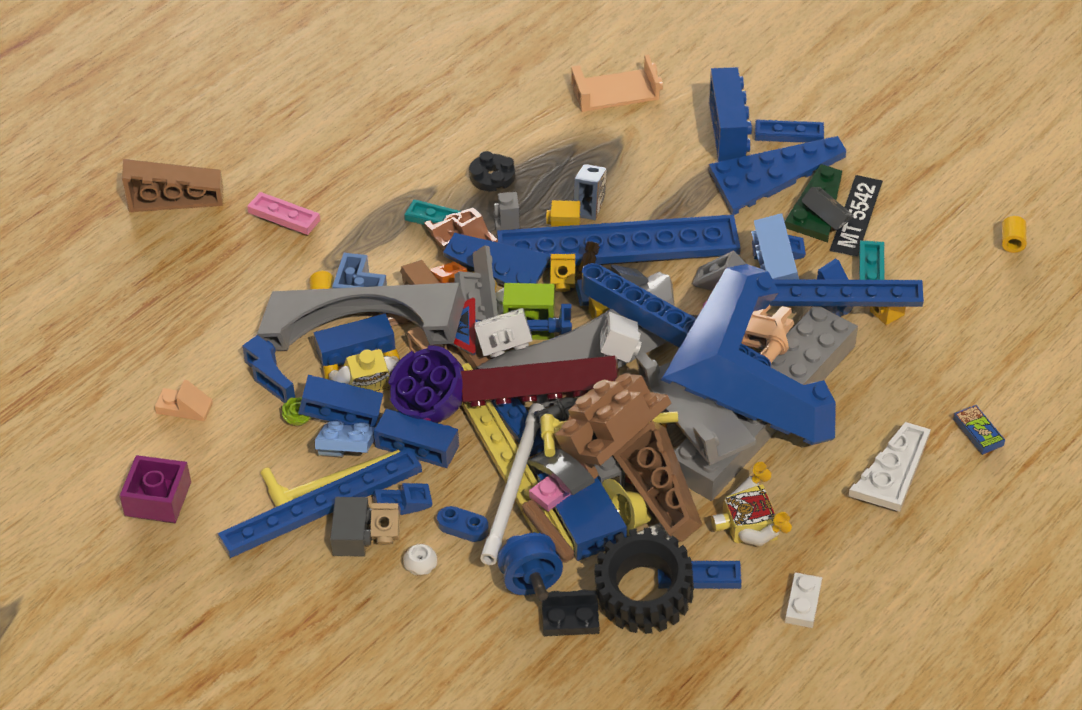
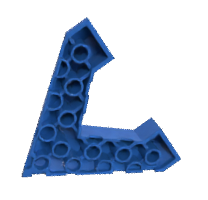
M749 264L726 268L661 381L668 384L674 382L684 386L685 391L703 399H710L716 402L715 404L756 421L757 418L770 423L771 428L787 435L790 433L804 438L803 442L810 445L833 440L835 438L836 402L824 380L803 385L739 350L753 311L766 309L779 294L770 273Z

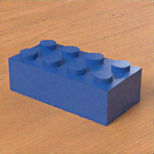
M738 67L711 68L709 107L718 162L746 156V152H750V138L747 137L752 134L751 121H747L749 120V107L745 106L746 91H742L744 89V78L739 76Z

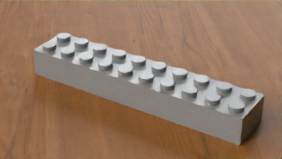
M813 306L786 334L789 349L785 354L778 355L775 358L771 368L803 385L825 380L855 347L858 326L820 306ZM732 411L755 437L756 445L712 465L707 463L690 440L686 438L675 450V454L688 488L713 501L777 432L776 429L770 427V423L758 418L755 421Z

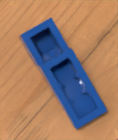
M258 335L242 345L245 363L252 367L254 381L284 403L290 398H295L293 383L276 366V349L274 345Z

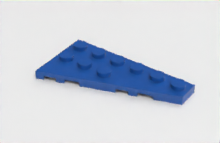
M835 136L709 164L708 171L731 215H736L739 213V209L755 205L756 200L762 197L769 198L795 184L797 179L813 175V171L818 169L820 164L830 166L846 157L847 150L839 137Z

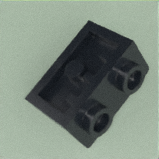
M583 589L579 591L547 592L548 598L542 600L544 636L600 634L597 590Z

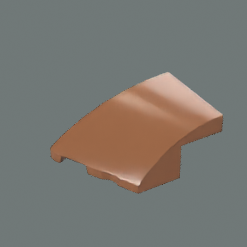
M474 208L447 215L444 221L433 224L431 220L424 222L427 230L442 251L445 250L454 233L498 242L497 238L488 232L482 215Z

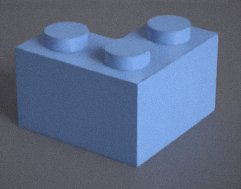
M343 253L332 288L387 286L386 275L369 273L367 255Z

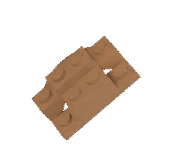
M625 373L617 377L615 381L601 380L593 386L594 389L576 400V404L568 410L570 414L568 421L554 434L561 449L576 459L594 479L599 476L595 465L601 466L671 404L667 394L650 393L642 375ZM594 431L597 439L592 441V435Z

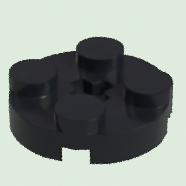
M483 151L470 164L469 177L473 181V185L480 190L492 192L501 186H504L505 189L515 180L514 160L511 157Z

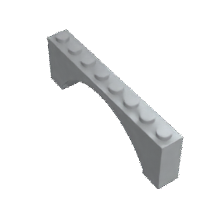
M459 283L272 291L257 335L265 341H270L276 351L288 350L289 346L301 336L335 318L360 312H386L402 316L417 324L425 332L429 345L454 344L465 298Z

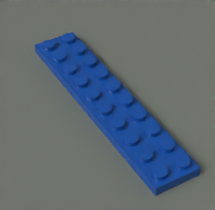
M734 214L497 230L499 243L547 254H575V266L581 264L583 254L586 253L585 246L588 241L599 244L598 255H595L597 258L596 264L723 256L733 250L739 255L741 249ZM550 260V262L548 263V265H547L546 268H550V267H551V260Z

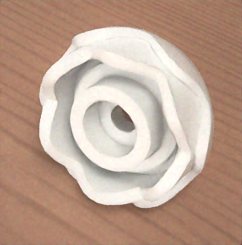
M416 544L410 547L403 558L405 569L413 575L429 574L437 565L435 551L425 544Z

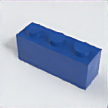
M386 313L313 332L316 351L322 367L338 364V366L344 365L347 357L360 354L363 350L373 351L380 349L384 353L396 349L394 332Z
M308 375L298 414L330 422L340 421L343 422V425L367 423L369 427H375L383 393Z
M386 409L374 429L376 448L389 452L396 450L401 452L410 448L418 460L448 468L459 448L458 429L425 419L412 418L399 411Z

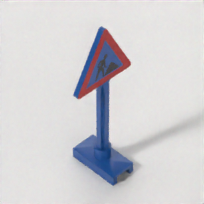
M473 297L464 303L454 344H452L471 355L476 354L475 322H479L475 317V298ZM561 304L559 318L527 320L530 331H548L549 333H559V335L572 331L571 304Z

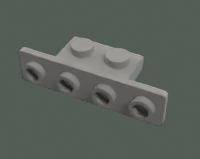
M483 246L473 252L475 273L459 271L454 274L455 283L460 284L465 301L472 297L475 298V317L477 321L498 316L495 279L493 278L492 270L493 260L489 246Z

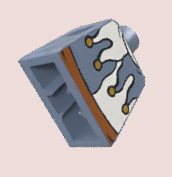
M583 165L575 177L574 201H580V218L596 220L606 191L607 170L604 167ZM587 197H592L590 203L586 201Z

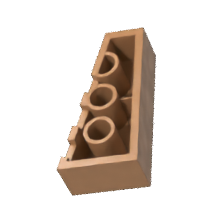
M123 159L122 180L129 212L223 206V181L221 170Z
M651 421L614 453L613 456L668 535L671 537L673 535L683 542L703 524L666 428L655 421Z

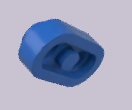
M454 506L444 507L438 512V528L446 534L471 542L482 541L488 536V520L480 514Z

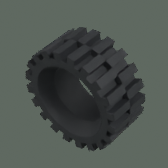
M636 528L629 530V536L626 538L622 533L616 535V544L609 540L604 545L605 553L600 551L597 557L598 564H595V583L601 610L605 609V615L610 621L615 618L616 626L623 629L625 624H628L630 632L633 633L638 632V627H643L645 634L652 633V627L658 626L660 631L666 630L669 620L675 625L680 621L679 612L685 616L689 610L688 603L692 604L693 600L691 557H688L687 549L684 545L679 547L678 539L673 535L667 540L666 532L659 530L657 535H653L652 528H644V534H637ZM638 567L657 568L663 571L671 580V585L667 592L661 597L650 601L632 600L626 597L618 586L626 573Z

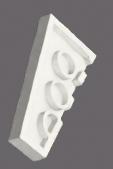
M905 422L888 442L886 449L878 454L871 467L863 472L857 484H853L849 489L848 496L900 512L929 439L931 429Z

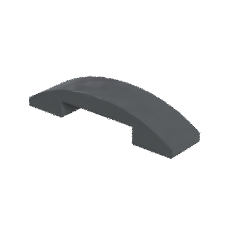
M555 448V455L552 457H547L543 451L527 461L532 473L538 475L544 472L557 479L560 489L571 495L576 494L595 482L592 475L576 459L558 448Z

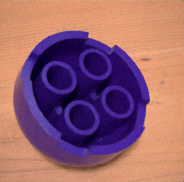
M429 345L428 348L415 353L411 351L397 363L389 379V384L391 385L390 400L394 407L406 416L425 419L435 423L444 421L451 417L463 403L461 371H464L460 362L445 348Z

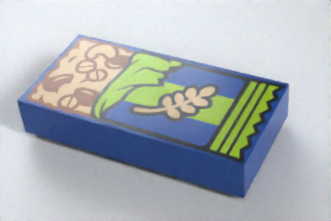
M977 405L954 413L953 420L982 455L1004 446L1005 439Z

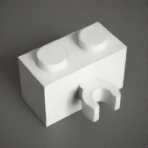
M523 308L475 322V330L484 356L496 357L504 354L506 349L512 347L515 350L529 346L528 342H532V334Z
M609 312L600 332V352L604 353L603 357L617 356V359L629 363L633 355L637 356L642 343L639 341L641 332H638V322Z

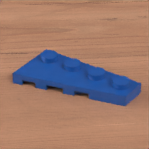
M458 233L453 234L443 251L444 257L474 271L473 252L483 246H489L493 260V278L501 285H504V283L537 284L551 260V254Z

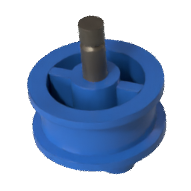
M527 533L510 537L497 556V565L504 574V583L507 589L517 595L536 594L540 601L548 598L546 589L555 584L563 572V563L556 554L554 541L542 533Z

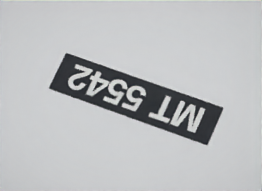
M855 175L845 204V208L854 217L840 229L836 230L830 251L858 257L860 240H864L883 182L882 180Z

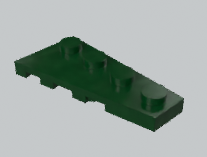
M820 164L785 220L786 229L828 243L831 226L806 206L802 199L811 187H821L837 201L842 170Z

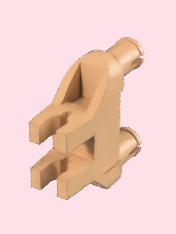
M770 305L766 309L753 311L741 342L746 346L763 349L760 354L767 357L771 364L778 355L785 354L789 349L786 334L794 325V321L787 318L792 313L791 308L782 306L773 316L766 314L771 308Z

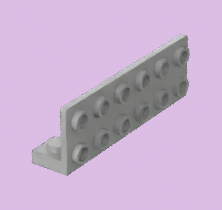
M645 352L635 356L639 375H642L649 391L668 395L671 404L665 409L666 412L678 411V422L675 423L709 465L756 445L755 437L731 410L715 404L716 402L710 399H703L685 391L684 386L671 382L668 384L661 381L671 362L659 367L654 359L651 360Z

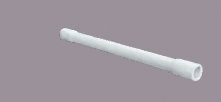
M534 403L530 406L524 432L489 537L486 539L480 557L481 561L486 565H494L496 563L502 546V538L537 431L540 428L538 423L536 424L534 412L545 409L539 403Z

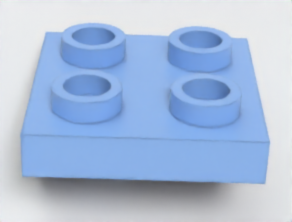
M340 421L328 422V424L323 426L315 439V449H318L320 456L343 457L344 451L367 453L375 440V427H369L367 423L343 425V422Z

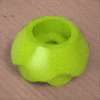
M302 397L290 398L282 406V417L291 425L301 426L312 418L298 414Z

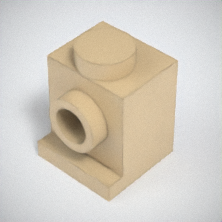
M371 503L372 540H377V544H393V540H400L401 508L398 503ZM382 519L389 520V525L387 527L380 526V521Z

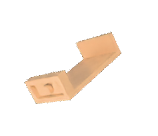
M644 55V69L584 78L580 65L571 67V84L581 112L659 100L660 90H663L662 78L657 76L656 64L652 63L649 55Z

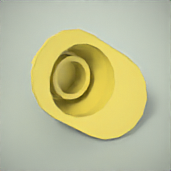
M609 478L603 481L604 489L627 526V537L629 536V530L651 521V515L641 494L625 491L616 480Z

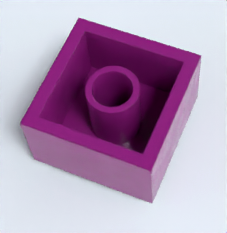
M136 455L120 493L124 516L176 523L191 485L187 462Z

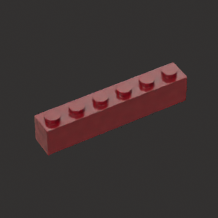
M605 356L461 371L463 402L470 403V407L486 406V401L496 400V405L510 404L511 398H521L522 402L537 401V396L547 395V400L563 398L562 393L572 392L573 397H581L594 389L593 386L601 380L615 381L619 377L617 356Z

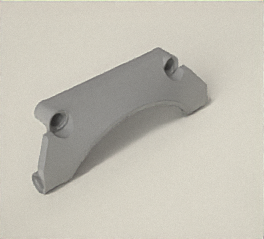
M657 272L647 277L649 281L647 284L639 286L671 305H675L673 284L670 276ZM609 309L599 317L572 331L522 349L507 351L477 366L475 369L603 357L604 353L600 352L601 329L609 312L617 315L620 314L613 309ZM638 325V332H641L639 341L642 343L637 355L643 352L647 353L668 342ZM634 355L632 356L630 362L636 359ZM618 359V368L628 362ZM547 395L537 396L536 402L544 407L554 405L559 399L547 400Z

